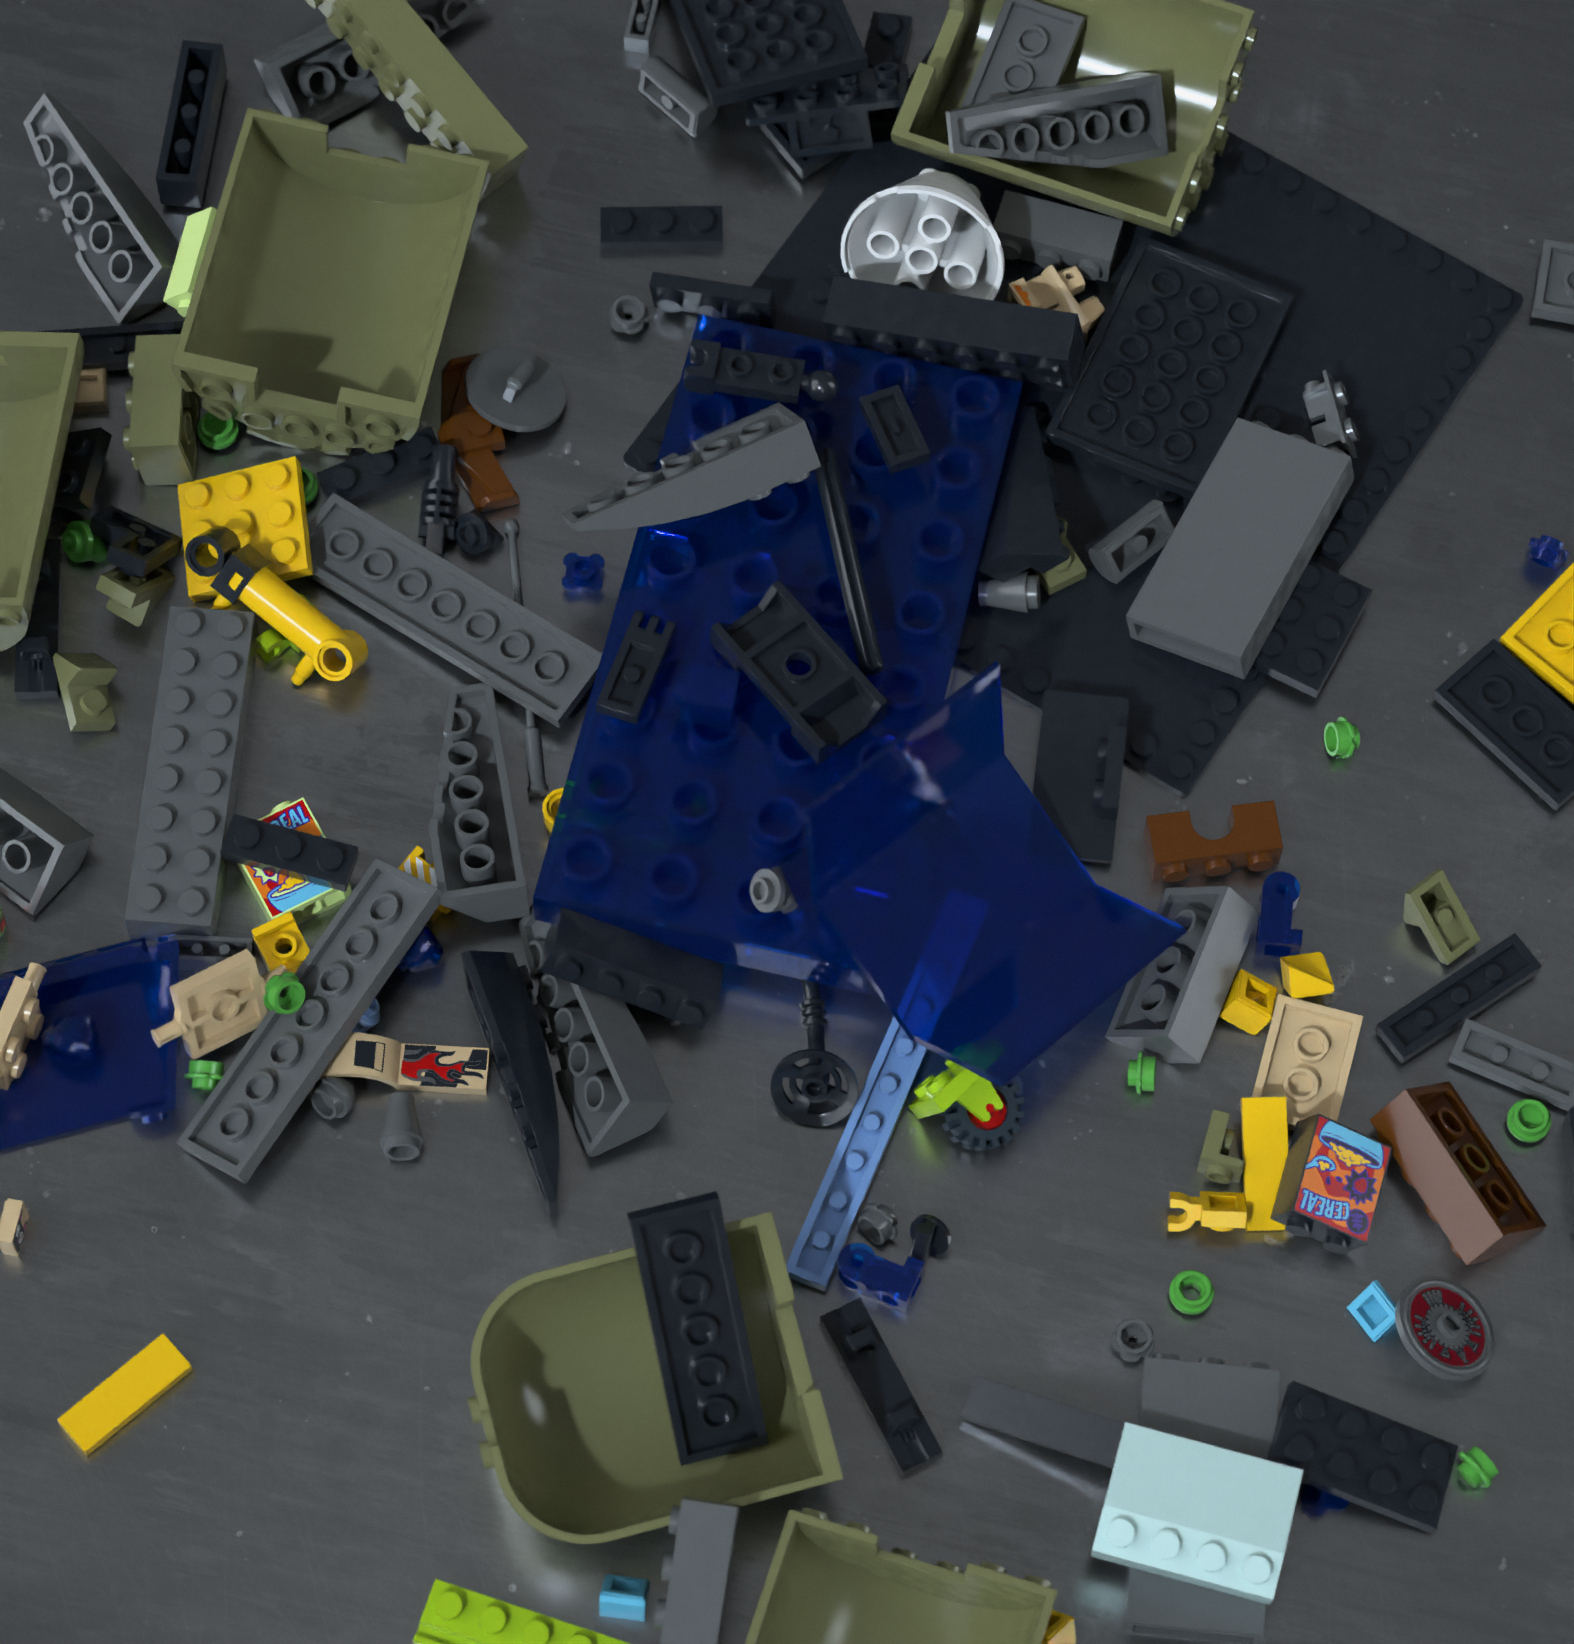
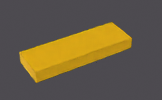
M1286 1097L1241 1098L1242 1155L1245 1161L1243 1182L1247 1210L1245 1232L1286 1231L1285 1225L1270 1219L1288 1155Z
M162 1333L60 1416L57 1421L83 1453L88 1456L193 1370L192 1366L165 1334Z

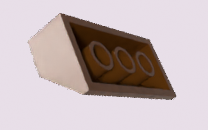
M1450 1081L1405 1089L1370 1119L1377 1130L1378 1140L1393 1147L1392 1154L1401 1166L1402 1176L1416 1189L1425 1203L1427 1214L1440 1225L1450 1240L1451 1250L1458 1258L1464 1261L1466 1266L1488 1261L1547 1226Z

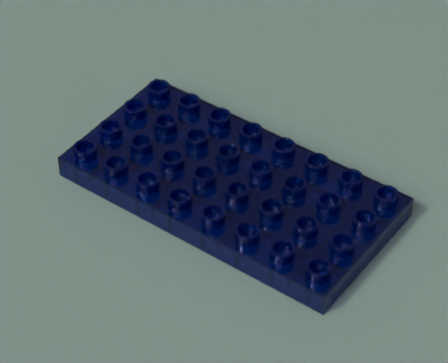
M699 314L691 341L694 339L721 343V348L805 360L804 375H810L816 370L825 369L831 371L839 382L837 394L828 402H817L812 400L807 392L800 391L798 405L784 402L779 403L805 420L815 450L829 447L836 453L883 659L882 672L866 677L888 701L887 716L818 765L791 735L792 726L747 675L742 670L737 673L710 643L712 625L717 622L731 624L755 608L771 585L779 580L859 669L815 470L810 471V476L803 481L792 484L785 482L772 488L770 495L759 500L750 501L748 499L704 515L665 524L638 527L533 896L534 920L553 924L561 907L700 957L875 995L979 574L977 569L1020 408L1023 382ZM689 346L654 472L661 469L660 460L671 453H677L678 456L686 455L695 450L692 444L693 441L778 402L715 391L714 395L687 391L684 388V371L687 366L693 365L690 362L691 348ZM899 384L929 448L930 461L890 474L861 412L859 397ZM636 609L645 612L644 622L641 625L643 628L647 627L652 615L661 617L660 626L657 631L661 634L668 620L677 622L675 635L637 725L596 712L597 700ZM796 660L788 664L787 669L794 675H804L810 671L811 667L804 661ZM780 867L798 903V907L789 913H782V911L763 913L754 906L750 896L751 881L757 871L765 868Z

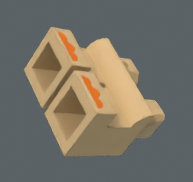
M1050 265L1036 278L1027 282L1024 278L1008 284L1007 303L1078 314L1085 342L1088 341L1089 330L1099 324L1105 312L1103 305L1095 296L1080 303L1074 298V295L1085 289V281L1076 266L1057 272L1053 265Z

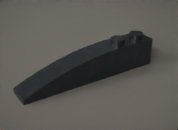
M475 950L463 952L461 956L465 984L488 1048H490V1054L550 1218L558 1216L561 1178L559 1121L552 1069L542 1030L548 1028L540 1003L532 1005L528 991L533 990L534 987L526 965L518 967L514 953Z

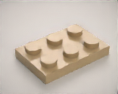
M1278 994L1252 1097H1286L1287 1129L1294 1131L1296 1122L1318 1113L1337 1122L1363 1016Z

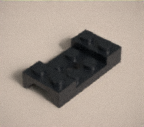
M779 580L771 585L760 603L731 624L717 622L711 626L710 643L737 673L742 670L792 726L791 735L818 765L886 718L888 701ZM800 660L806 662L811 669L804 675H794L788 671L787 666L793 661Z

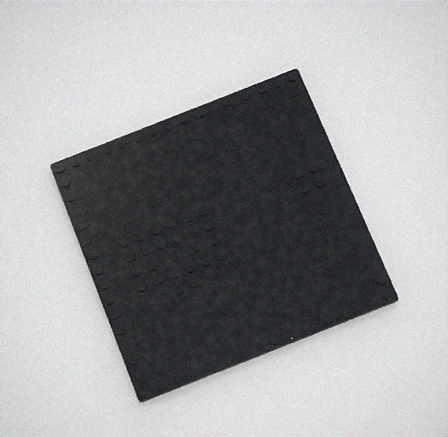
M934 45L927 53V55L924 57V59L921 61V63L927 64L929 57L932 53V50L934 48ZM917 68L908 78V89L910 87V84L913 80ZM894 107L889 123L875 122L871 127L874 140L873 148L854 150L751 286L773 291L776 306L773 325L763 323L749 325L737 319L727 318L710 341L721 343V348L805 360L804 375H810L816 370L825 369L831 371L836 376L839 382V389L835 397L828 402H817L812 400L807 392L800 391L798 405L784 402L779 403L805 420L815 450L829 447L836 453L872 614L1041 714L1044 692L1047 689L1127 698L1129 700L1124 763L1176 794L1187 796L1263 687L1269 675L1251 667L1246 678L1241 679L1131 638L1126 614L1164 547L1117 584L1107 580L1098 572L1089 557L1088 551L1152 499L1163 502L1174 527L1177 526L1191 500L1046 442L1043 445L1044 455L1051 459L1059 497V503L1055 506L1056 515L1062 517L1068 523L1066 538L1086 568V578L1051 595L1047 593L1040 581V608L1030 609L1029 613L991 606H980L978 598L979 581H989L994 578L977 569L1019 408L1022 406H1035L1041 409L1042 414L1037 421L1039 429L1045 433L1067 388H1064L1061 392H1054L1041 388L1037 383L1023 381L1022 385H1010L1000 381L999 377L983 375L980 379H973L962 376L956 370L942 369L941 372H929L921 369L918 364L902 362L900 366L884 364L874 357L862 356L861 359L857 360L845 358L834 350L823 324L833 276L851 278L848 272H844L841 261V240L850 216L862 202L872 195L916 177L924 169L932 168L940 172H947L976 186L980 192V201L992 225H994L1005 190L1108 217L1112 216L898 146L892 142L891 131L901 107ZM1229 132L1222 155L1216 154L1212 166L1215 168L1209 189L1207 191L1202 190L1195 211H1190L1182 231H1179L1176 236L1172 237L1123 220L1121 240L1108 282L1098 279H1084V291L1074 295V298L1080 303L1095 296L1106 310L1142 235L1294 295L1291 307L1238 418L1250 422L1260 421L1273 430L1287 435L1297 434L1307 439L1310 443L1316 444L1312 426L1325 422L1326 419L1322 418L1311 422L1302 395L1305 391V384L1314 380H1318L1321 383L1325 382L1322 373L1324 370H1327L1335 382L1341 381L1349 398V404L1344 406L1346 417L1353 419L1359 435V440L1354 442L1358 457L1353 458L1347 449L1343 450L1346 455L1351 456L1354 481L1310 559L1339 574L1521 308L1523 296ZM1004 258L1003 279L993 301L1007 303L1008 284L1024 278L1027 282L1040 276L1045 268H1042L1037 263L1021 259L1011 260ZM1098 325L1089 330L1084 353ZM683 376L624 454V466L634 473L639 471L654 473L661 469L660 460L671 453H677L678 456L686 455L695 450L692 444L693 441L778 402L715 391L714 395L690 392L684 388ZM899 384L929 448L930 461L890 474L861 412L859 397ZM815 470L810 471V476L803 481L792 484L785 482L772 488V493L765 498L755 501L748 499L705 514L843 596ZM1031 567L1023 571H1028L1029 575H1036Z

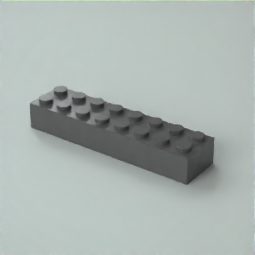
M170 606L124 916L130 939L171 942V934L218 936L228 860L222 859L220 851L235 813L258 647L256 638L259 636L255 612Z

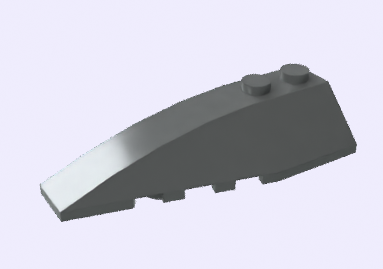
M486 0L406 1L439 39L448 30L457 27ZM327 23L254 59L270 97L282 114L287 117L296 119L311 118L320 124L327 125L368 104L380 94L379 91L381 90L378 85V78L370 69L365 70L357 63L352 53V47L344 38H337L331 32Z
M778 402L700 437L692 442L695 449L692 452L682 456H678L677 453H671L660 460L661 469L654 473L639 471L626 478V481L623 483V490L616 492L614 489L604 490L564 512L562 517L564 522L575 532L623 530L665 524L704 515L748 499L755 501L765 498L772 493V488L785 482L792 484L805 480L810 476V471L821 467L805 420Z

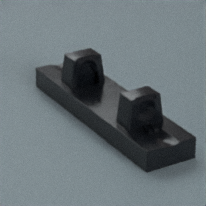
M46 539L37 583L47 582L49 585L36 587L27 632L16 643L14 688L16 699L59 698V682L53 656L55 653H60L62 543L60 539Z
M859 1297L840 1308L820 1316V1323L902 1477L941 1458L943 1451L861 1298ZM869 1344L874 1347V1350L855 1359L857 1352L862 1347Z

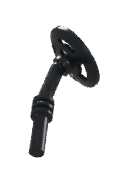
M804 951L798 954L803 1001L799 1003L801 1010H804L800 1014L801 1019H804L801 1022L802 1028L807 1029L808 1049L793 1052L778 1063L772 1074L770 1088L774 1103L785 1116L802 1125L822 1127L835 1124L850 1114L857 1102L859 1086L857 1077L850 1065L839 1056L825 1051L824 1027L828 1025L826 1018H823L827 1015L826 1009H823L826 1005L825 1000L820 999L815 952ZM808 1058V1064L801 1067L794 1064L799 1060ZM836 1068L842 1071L847 1080V1092L841 1089L842 1079ZM830 1074L834 1078L835 1086L829 1084ZM783 1077L790 1078L789 1088L792 1095L796 1098L793 1102L784 1091ZM796 1079H803L801 1090L797 1086ZM830 1098L837 1105L826 1111L808 1110L810 1102L821 1103Z

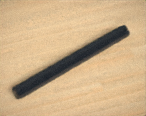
M829 447L817 449L816 453L821 467L814 470L859 670L865 676L877 675L883 670V659L836 453Z

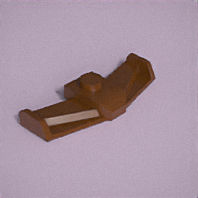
M477 353L451 359L442 369L441 426L438 430V438L440 444L458 448L455 472L476 508L481 513L520 504V498L493 454L494 451L506 449L502 428L483 418L472 407L465 393V375L471 362L480 355Z

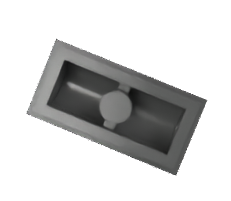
M654 56L641 65L639 91L694 138L710 126L716 117L718 107L713 108L706 95L660 56Z
M1152 499L1089 549V557L1093 565L1104 578L1115 584L1119 583L1166 545L1175 527L1163 502Z

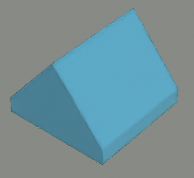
M1378 1280L1373 1281L1347 1307L1373 1342L1380 1340L1397 1328L1395 1322L1396 1303Z
M605 1575L599 1598V1616L645 1622L650 1581L641 1578Z

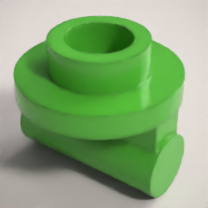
M91 519L72 521L63 533V549L73 562L79 563L93 560L98 563L106 560L108 551L101 537L92 534L89 527Z

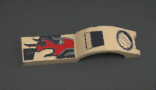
M351 1032L318 1080L326 1076L362 1077L381 1081L400 1091L487 1095L490 1048L406 1044L379 1035Z

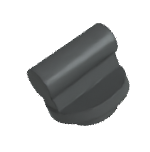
M780 867L760 869L755 873L750 885V896L754 906L763 913L776 911L789 913L798 907V903Z

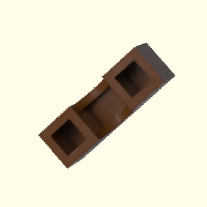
M1274 800L1232 805L1228 819L1230 833L1216 840L1206 839L1194 830L1189 811L1147 816L1143 833L1152 880L1164 879L1167 882H1177L1186 879L1189 875L1206 873L1207 876L1218 877L1226 875L1235 869L1248 868L1250 871H1264L1279 864L1283 844Z

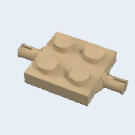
M245 949L169 987L175 1008L174 1018L172 1021L151 1030L154 1042L158 1047H161L182 1036L185 1051L195 1060L255 1030L268 1013L263 1001V996L266 994V983L274 975L281 976L282 973L288 972L284 965H280V967L260 976L255 957Z
M29 963L24 979L15 976L0 1010V1088L8 1090L13 1077L18 1079L21 1076L27 1061V1054L24 1052L30 1039L35 1040L42 1029L44 1015L41 1014L37 991L47 969L37 963Z

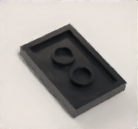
M1310 560L1255 659L1252 668L1317 698L1366 607L1373 590Z

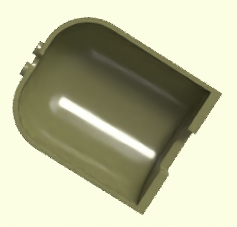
M772 1211L725 1223L769 1444L683 1466L680 1465L634 1247L528 1275L507 1287L490 1304L478 1324L473 1339L471 1373L476 1396L468 1397L467 1401L473 1424L483 1423L487 1440L479 1442V1448L485 1470L495 1469L500 1487L506 1499L516 1513L530 1526L560 1541L573 1544H598L669 1526L672 1506H681L684 1496L744 1506L843 1479L819 1389L815 1390L794 1313L793 1303L795 1297Z

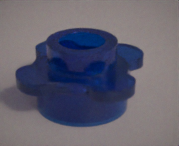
M1541 535L1540 539L1531 537L1528 547L1531 549L1527 557L1538 565L1559 570L1562 561L1566 562L1570 553L1563 549L1565 544L1560 540L1547 535Z
M571 552L564 557L563 564L566 567V576L562 578V586L565 590L574 591L579 594H588L602 589L603 580L600 578V572L605 565V561L601 555L595 553L591 556H579L577 553ZM581 570H586L587 574L581 575L579 572Z

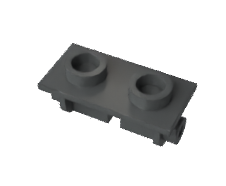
M1324 370L1322 373L1325 382L1321 383L1318 380L1306 383L1305 391L1302 394L1311 422L1322 418L1326 419L1325 422L1312 426L1316 445L1325 448L1335 447L1342 451L1347 449L1351 456L1356 458L1358 456L1354 442L1359 440V435L1353 419L1346 417L1344 406L1349 404L1346 389L1341 381L1335 382L1327 370Z

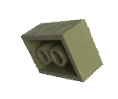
M180 334L136 336L135 352H129L128 367L130 376L133 377V387L126 390V409L131 416L130 425L124 426L123 444L125 450L131 452L134 470H139L146 486L178 485L195 481L200 396L194 391L185 392L173 372L172 361Z

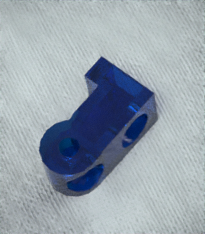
M1284 871L1274 872L1264 881L1259 900L1258 912L1260 914L1257 920L1255 957L1280 959V957L1300 954L1303 930L1291 929L1292 914L1295 912L1301 890L1298 880L1290 873Z
M857 1242L845 1246L839 1253L838 1275L843 1286L849 1290L907 1314L925 1276V1262L908 1256L904 1266L876 1256L872 1248Z

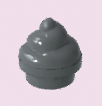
M326 1076L315 1083L314 1090L310 1093L311 1103L317 1113L328 1120H332L335 1117L342 1118L348 1114L353 1108L354 1081L348 1078Z

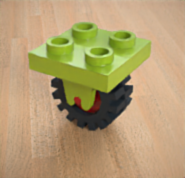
M995 1040L982 1045L974 1042L968 1048L965 1046L960 1047L944 1062L948 1067L947 1070L941 1072L936 1077L933 1074L930 1075L914 1089L913 1092L917 1097L908 1105L909 1109L918 1119L938 1113L940 1116H945L946 1122L942 1126L944 1131L950 1130L952 1132L949 1138L954 1143L962 1142L961 1147L965 1149L975 1148L976 1151L1000 1147V1145L1013 1139L1012 1135L1018 1133L1022 1127L1018 1124L1019 1120L1025 1118V1111H1020V1105L1025 1104L1023 1096L1017 1097L1015 1091L1020 1088L1016 1082L1010 1084L1007 1081L1010 1078L1004 1073L996 1074V1070L990 1069L1006 1055Z

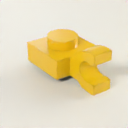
M1200 1191L1199 1197L1188 1196L1181 1192L1169 1193L1170 1207L1182 1208L1185 1212L1179 1216L1168 1215V1231H1185L1194 1224L1195 1220L1201 1222V1227H1210L1213 1230L1222 1232L1230 1231L1234 1228H1246L1247 1210L1244 1193Z

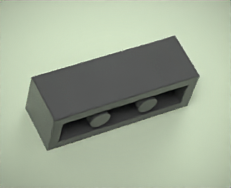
M633 0L624 34V50L649 54L662 0Z
M171 934L169 962L171 969L203 971L245 949L255 956V945L253 938Z

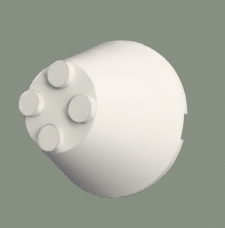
M932 168L924 169L918 176L882 190L862 202L850 216L841 240L842 266L844 272H848L853 279L986 300L995 299L1003 279L1004 253L1002 245L980 201L978 188L956 175L940 172Z

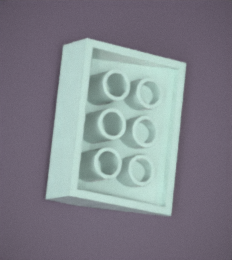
M1125 1422L1091 1557L1270 1605L1274 1598L1303 1470Z

